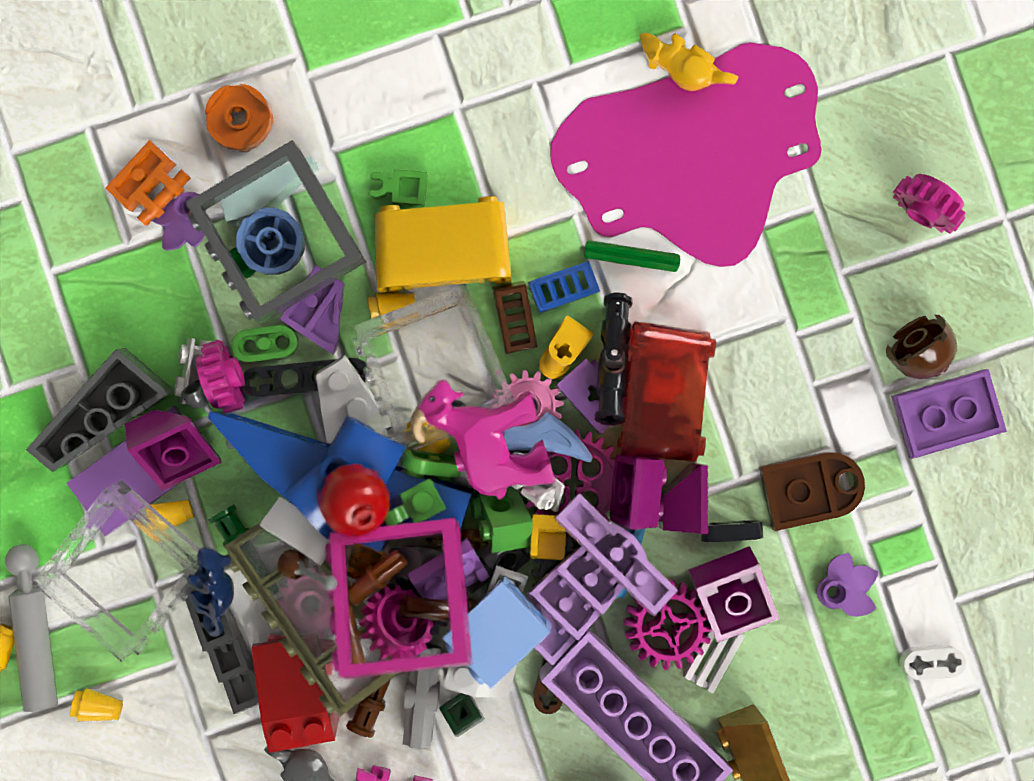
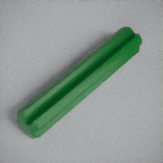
M592 240L586 242L584 257L586 259L670 272L678 271L681 261L680 255L676 253Z

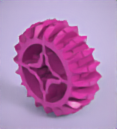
M668 579V581L675 587L674 581L672 579ZM684 582L678 585V591L671 599L687 604L692 611L690 614L685 615L683 612H671L667 602L654 619L647 621V625L642 626L647 610L633 596V600L639 605L637 607L627 605L626 607L627 612L634 615V617L624 618L623 623L628 627L634 628L625 631L626 639H634L629 645L632 651L641 649L638 654V658L641 661L650 656L649 664L651 667L657 666L660 659L664 670L669 669L670 661H674L676 668L681 669L682 658H686L688 663L693 664L694 658L691 656V653L695 651L698 655H703L704 651L699 646V643L709 644L711 641L709 637L703 634V632L712 631L710 623L703 622L708 620L705 611L702 610L703 605L700 599L696 600L698 593L693 588L686 594L687 584ZM665 612L675 623V625H672L673 629L670 630L672 638L664 627L661 626V624H664L663 620L666 619ZM690 624H693L689 638L680 645V633L690 628ZM651 634L652 637H664L669 649L654 647L643 636Z

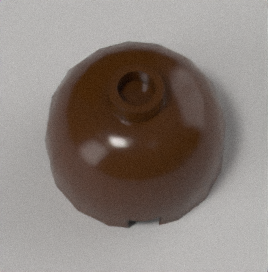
M934 314L936 319L928 320L926 316L918 317L895 333L893 337L898 341L893 344L892 349L887 345V358L905 376L913 379L937 377L945 373L953 362L957 353L956 336L951 326L942 316Z

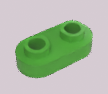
M284 325L246 329L238 332L233 337L231 349L237 359L248 363L283 359L292 356L297 351L299 338L292 328ZM282 336L288 339V344L285 348L278 346V339ZM252 340L255 342L256 347L253 352L249 353L246 350V344Z
M412 449L404 450L400 464L406 468L405 473L412 477L425 478V475H433L440 480L452 481L453 477L461 476L454 456Z

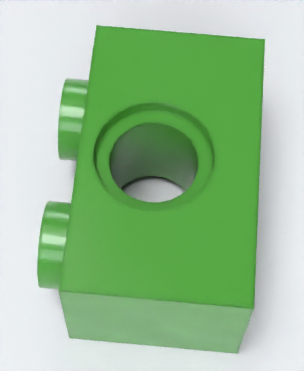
M509 486L505 496L497 499L495 495L481 494L475 489V498L470 499L471 514L473 518H478L480 537L482 541L487 540L491 552L497 553L531 547L533 521L519 490Z

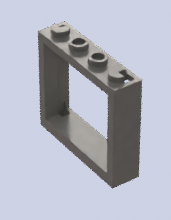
M293 140L186 202L191 211L187 215L188 219L197 232L203 231L208 240L204 244L208 253L214 261L220 260L226 270L222 273V276L232 291L237 289L243 299L239 302V305L249 320L254 318L255 321L264 323L366 263L303 153ZM290 161L345 257L265 304L260 305L205 210Z

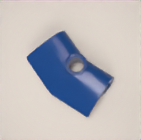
M347 415L321 461L285 489V493L304 517L329 540L330 533H336V531L328 526L318 510L317 504L318 491L321 493L322 488L326 484L324 480L329 475L326 471L327 465L333 461L342 462L345 466L360 464L364 468L377 471L386 485L405 450V445L375 432L369 425Z

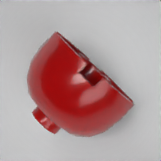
M351 464L338 468L324 480L326 484L322 488L321 493L318 491L317 504L322 517L332 530L344 536L360 537L372 533L385 521L390 507V495L387 486L377 471L364 468L360 464Z

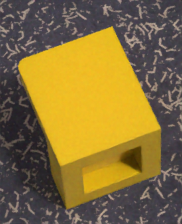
M533 514L531 559L564 560L566 530L554 519L556 516Z

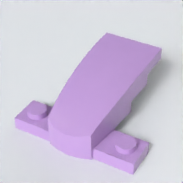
M580 493L554 518L580 546L556 565L525 595L553 624L551 632L534 648L551 666L561 658L575 641H578L599 615L604 614L623 588L651 615H656L678 591L647 560L648 557L637 539L624 528L614 523H609Z

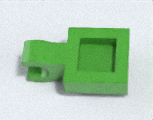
M431 478L399 494L404 504L389 511L385 523L387 526H393L410 516L414 523L423 522L445 510L446 506Z

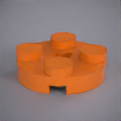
M245 84L227 85L219 88L209 98L205 109V114L207 115L206 126L212 138L229 150L243 153L259 146L267 138L274 120L269 103L264 96L255 88ZM243 110L246 111L244 116L246 121L243 124L232 125L234 122V118L231 116L234 111L241 113Z

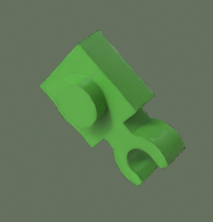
M394 169L393 179H390L381 172H373L370 178L375 181H382L383 187L378 191L369 190V195L375 199H382L389 194L392 195V204L425 207L428 174L421 171Z

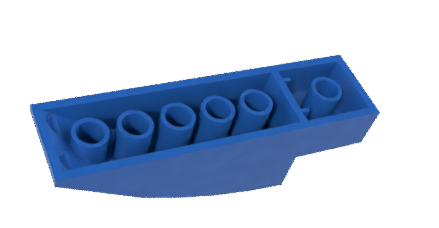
M210 411L208 419L258 476L289 502L291 500L286 495L285 489L318 464L331 446V444L234 413ZM333 461L327 465L326 471L330 474L345 465L342 462ZM396 465L386 483L390 495L388 512L404 504L399 494L431 478L446 509L423 522L455 518L460 524L461 530L473 489L429 475H425V478H415L405 473L406 468ZM411 516L402 521L407 524L414 523ZM385 521L381 524L380 527L387 526ZM389 540L361 544L381 552L388 545Z

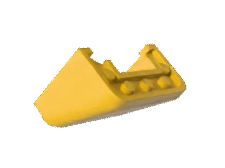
M496 196L478 198V203L400 210L399 205H386L380 207V212L374 214L376 282L379 292L399 293V290H402V286L409 291L422 287L467 283L485 284V279H488V282H495V284L512 283L505 203L498 202Z

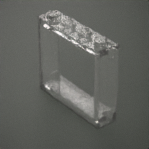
M466 284L456 286L354 326L357 337L352 339L359 358L362 356L366 357L369 366L363 368L369 386L376 385L380 396L374 398L381 417L388 415L392 425L386 428L389 439L405 445V450H416L452 435L427 424L422 426L425 442L420 443L415 439L412 431L405 432L370 339L459 306L496 398L476 406L495 409L515 401Z
M121 480L102 491L32 583L122 662L133 652L139 655L150 644L151 641L147 638L150 633L156 634L169 621V618L165 616L171 609L174 612L187 599L188 596L184 592L190 585L186 577L190 574L194 575L199 569L196 560L200 549ZM116 508L187 570L135 634L65 574Z

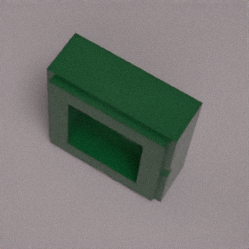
M460 693L439 707L456 737L461 736L485 719L473 697L467 694Z

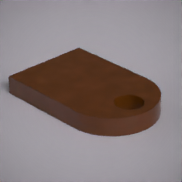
M823 452L759 466L772 530L774 531L845 516L859 505L864 495L865 480L860 467L850 457L840 453ZM849 472L854 477V485L851 489L844 491L839 486V477L843 473Z

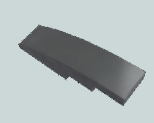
M191 586L182 589L203 652H208L217 681L224 685L233 714H238L259 705L253 660L230 608L220 617L223 632L217 637L210 636L203 625L205 614L198 613L195 610L189 593L195 589Z

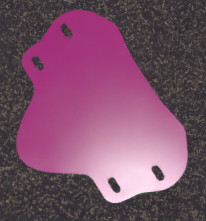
M746 43L716 57L713 62L719 70L739 76L734 85L711 84L697 91H688L679 87L671 77H667L635 89L588 98L581 102L560 125L552 141L550 155L555 175L558 181L580 202L591 226L599 235L614 237L640 227H648L659 232L687 254L706 264L719 267L735 266L749 256L759 241L766 223L776 183L784 176L812 167L821 156V141L815 121L818 87L808 63L800 55L781 47ZM803 84L806 87L803 94L787 98L784 95V91L787 88ZM802 143L807 144L809 147L808 152L796 157H790L787 154L790 147ZM580 161L588 163V169L574 175H570L567 172V167ZM615 209L623 210L624 215L620 219L608 223L602 219L603 214Z

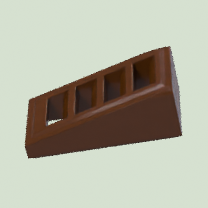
M519 281L492 287L505 353L509 354L538 348L525 282ZM520 294V299L502 301V296ZM521 306L523 308V312L505 315L504 312L506 309ZM525 319L526 325L512 328L507 327V323ZM528 332L529 338L510 341L509 336Z

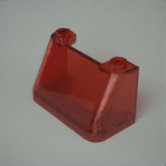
M633 321L631 323L630 337L632 348L628 349L627 395L624 399L623 408L625 422L620 424V428H624V432L621 431L620 437L617 438L616 453L624 456L696 462L698 456H704L706 438L701 436L708 363L709 358H714L716 339L711 338L709 331Z

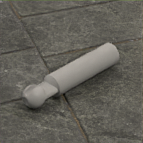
M27 544L13 546L5 557V565L16 576L18 588L8 597L23 711L35 712L57 706L58 697L44 590L34 587L32 573L38 566L39 556Z

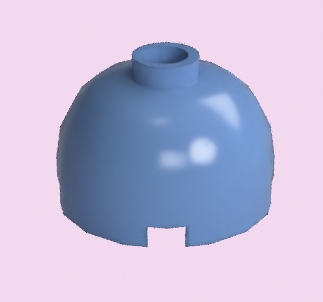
M261 208L250 217L247 216L241 222L236 233V247L242 260L249 268L264 275H280L291 271L300 262L305 251V236L300 224L289 213L278 208Z

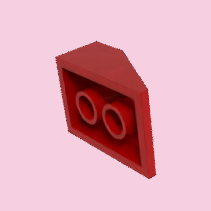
M318 632L300 635L316 659L323 654ZM282 639L252 644L251 650L261 725L269 753L335 741L339 722L338 714L336 711L329 714L320 701L319 697L324 693L319 685L314 683L310 686L300 671L304 663L296 654L291 657L282 645ZM325 665V666L322 667V669L324 670V672H325L326 675L328 676L327 670H326V665Z

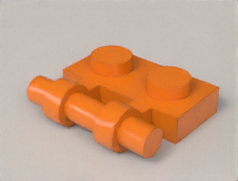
M149 140L105 189L131 212H134L141 204L145 209L138 215L137 219L148 226L155 217L159 219L164 214L163 208L175 195L178 197L185 191L183 187L191 177L182 169L173 178L170 177L168 173L177 164ZM161 182L165 187L152 200L148 195Z

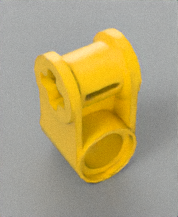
M567 315L551 338L552 341L538 362L541 373L550 379L562 378L575 359L580 356L594 333Z

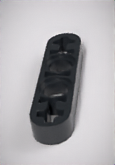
M348 358L351 364L356 363L357 368L363 369V375H360V377L366 383L370 377V369L367 363L359 358ZM337 359L253 367L244 372L245 385L242 386V389L246 394L255 397L318 391L317 383L313 378L314 371L318 367H326ZM289 369L294 370L298 375L297 385L290 389L284 387L281 382L282 374ZM275 370L273 381L277 390L272 391L273 384L260 385V391H257L256 387L250 386L249 382L255 379L256 373H258L259 378H272L270 372Z

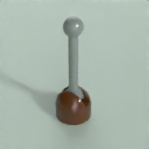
M287 550L278 559L277 568L279 573L289 579H299L307 575L322 583L326 590H333L337 586L335 577H325L309 569L306 557L296 550Z

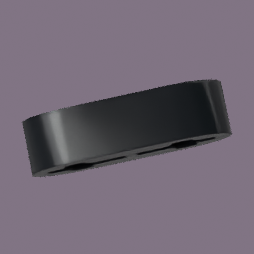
M760 520L708 523V534H701V541L727 542L762 539L763 524Z

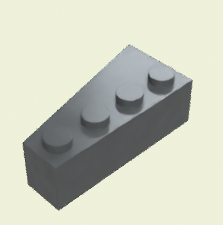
M126 348L116 349L26 450L53 472L64 467L125 426V423L134 420L174 393V389Z

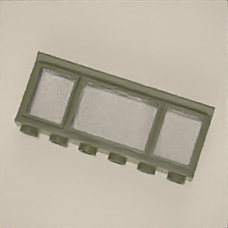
M259 522L230 543L224 545L228 552L225 556L231 559L229 567L234 574L239 570L242 572L247 580L242 586L253 601L258 598L261 600L266 608L261 614L272 629L277 626L280 628L285 636L281 643L291 657L297 654L304 663L300 671L310 686L314 683L319 685L324 693L319 699L329 714L336 711L339 716H342L399 673L349 679L339 678L338 671L335 672L332 665V652L337 649L336 635H332L330 630V614H333L331 607L334 606V599L331 600L329 598L328 590L323 587L322 583L307 575L299 579H289L279 573L277 568L279 557L283 552L294 549L264 530L259 525L261 522ZM306 557L309 569L325 577L332 576V565L328 564L326 559L319 566ZM347 578V587H348L351 583H350V581H349L348 578ZM364 601L358 606L352 605L358 632L362 631V635L367 632V627L359 625V621L366 617L361 612V608L366 605ZM362 635L359 636L366 663L392 660L391 655L384 660L380 659L381 650L379 648L373 651L369 650L370 645L373 643L372 640L362 639Z

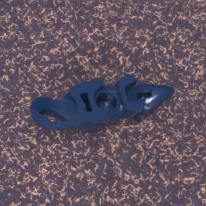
M202 547L197 553L196 560L199 569L194 575L190 574L187 576L186 580L195 589L189 593L195 610L198 613L205 614L203 618L204 628L210 636L217 637L223 632L220 617L229 609L234 598L233 580L224 570V567L230 564L231 559L228 556L221 555L212 548Z

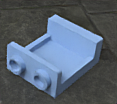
M506 575L468 612L473 664L468 665L470 667V674L478 683H486L491 689L551 632L553 624ZM450 628L443 639L447 642L445 647L448 652L453 653Z

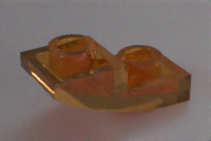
M361 543L354 544L347 564V576L357 580L366 572L368 566L374 567L387 554Z

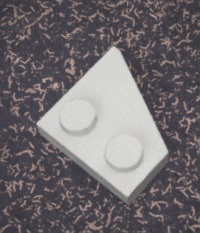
M346 355L317 372L316 379L325 440L328 444L334 440L347 415L365 422L381 412L382 407Z

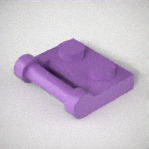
M468 539L461 542L465 587L478 580L483 582L488 579L489 575ZM444 553L407 574L422 598L440 600L448 598Z

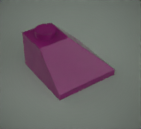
M153 410L125 423L127 451L162 491L222 463L220 456L188 416Z
M691 462L661 492L664 510L662 518L658 519L659 528L665 531L708 534V465Z

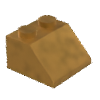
M754 704L717 718L721 729L716 730L723 750L727 748L730 750L733 759L727 762L733 769L731 773L735 781L739 779L741 781H790L769 724Z

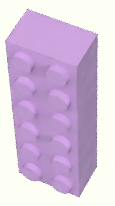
M588 629L553 666L546 662L538 671L541 682L645 781H724L733 771L726 759L592 630Z

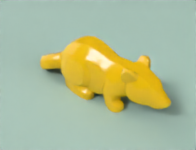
M650 33L640 34L642 50L648 59L650 69L654 70L659 66L668 72L672 80L682 89L697 91L711 84L734 85L738 80L739 76L719 70L713 64L715 58L699 46L694 44L691 49L685 48L686 43L678 34L673 33L671 44L663 43Z

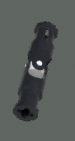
M619 292L610 293L603 298L606 315L605 320L601 324V341L604 349H602L599 356L596 393L600 396L599 411L595 413L594 419L596 422L607 426H617L625 422V414L622 413L623 398L627 395L629 356L625 350L631 337V323L628 321L629 308L633 305V299L627 294ZM603 361H604V366H606L607 369H609V370H611V371H617V370H619L621 367H623V365H624V368H623V370H622L621 372H619V373H610V372H607V371L604 369V367H603Z

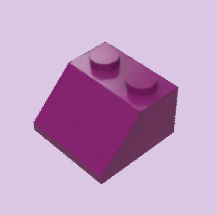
M616 454L610 521L628 529L658 528V519L662 518L664 510L663 501L661 500V489L667 480V469L664 466V460Z
M750 546L688 569L717 643L780 619L760 564Z

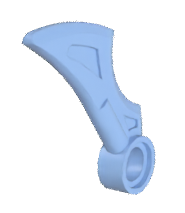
M548 412L530 425L511 427L503 432L509 451H530L537 442L543 440L547 452L568 455L588 463L592 461V455L579 437L568 426Z

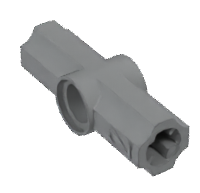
M425 643L427 648L415 657L441 654V646ZM439 668L410 671V676L407 678L404 695L406 715L402 744L410 748L422 749L431 747L434 712H437L440 682H438Z

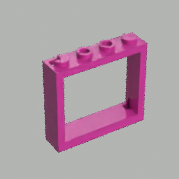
M455 518L379 527L372 533L360 537L344 536L337 532L330 533V543L325 546L327 563L332 565V576L337 580L336 588L328 590V595L331 600L334 599L335 613L330 614V630L332 635H336L337 649L332 652V665L334 671H338L339 678L349 679L473 664L460 524ZM442 533L453 653L353 664L345 545Z

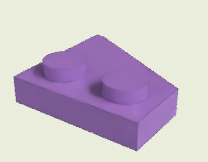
M315 265L307 278L321 271L322 268ZM337 279L286 309L280 320L334 355L337 351L345 284Z

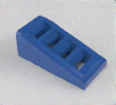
M589 261L528 282L539 314L600 292ZM581 271H583L589 287L585 290L582 289L577 275ZM571 276L577 293H570L565 277ZM557 280H559L565 296L560 299L553 284ZM547 285L552 298L551 302L546 303L541 286Z

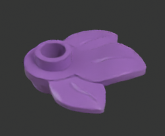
M181 193L163 208L165 212L159 219L155 217L152 220L156 224L165 226L162 248L164 250L179 249L186 242L193 247H197L205 237L203 231H196L187 216L191 212H189L186 202L199 195L198 193Z
M850 553L840 554L834 557L828 564L827 576L819 582L816 589L817 598L825 607L830 609L841 608L850 616L858 617L870 614L876 610V606L865 593L874 584L878 571L865 565L853 566ZM831 586H836L837 594L834 597H829L827 594Z

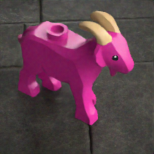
M442 379L423 396L411 416V431L415 439L420 443L425 442V435L422 430L424 422L444 430L455 437L459 447V451L454 452L458 471H466L470 485L479 493L495 495L497 499H501L505 496L507 487L511 485L534 486L555 483L543 440L537 442L529 453L515 455L509 454L503 432L505 430L538 420L530 390L520 394L514 402L495 409L478 406L452 407V401L459 399L464 393L454 391L449 382Z

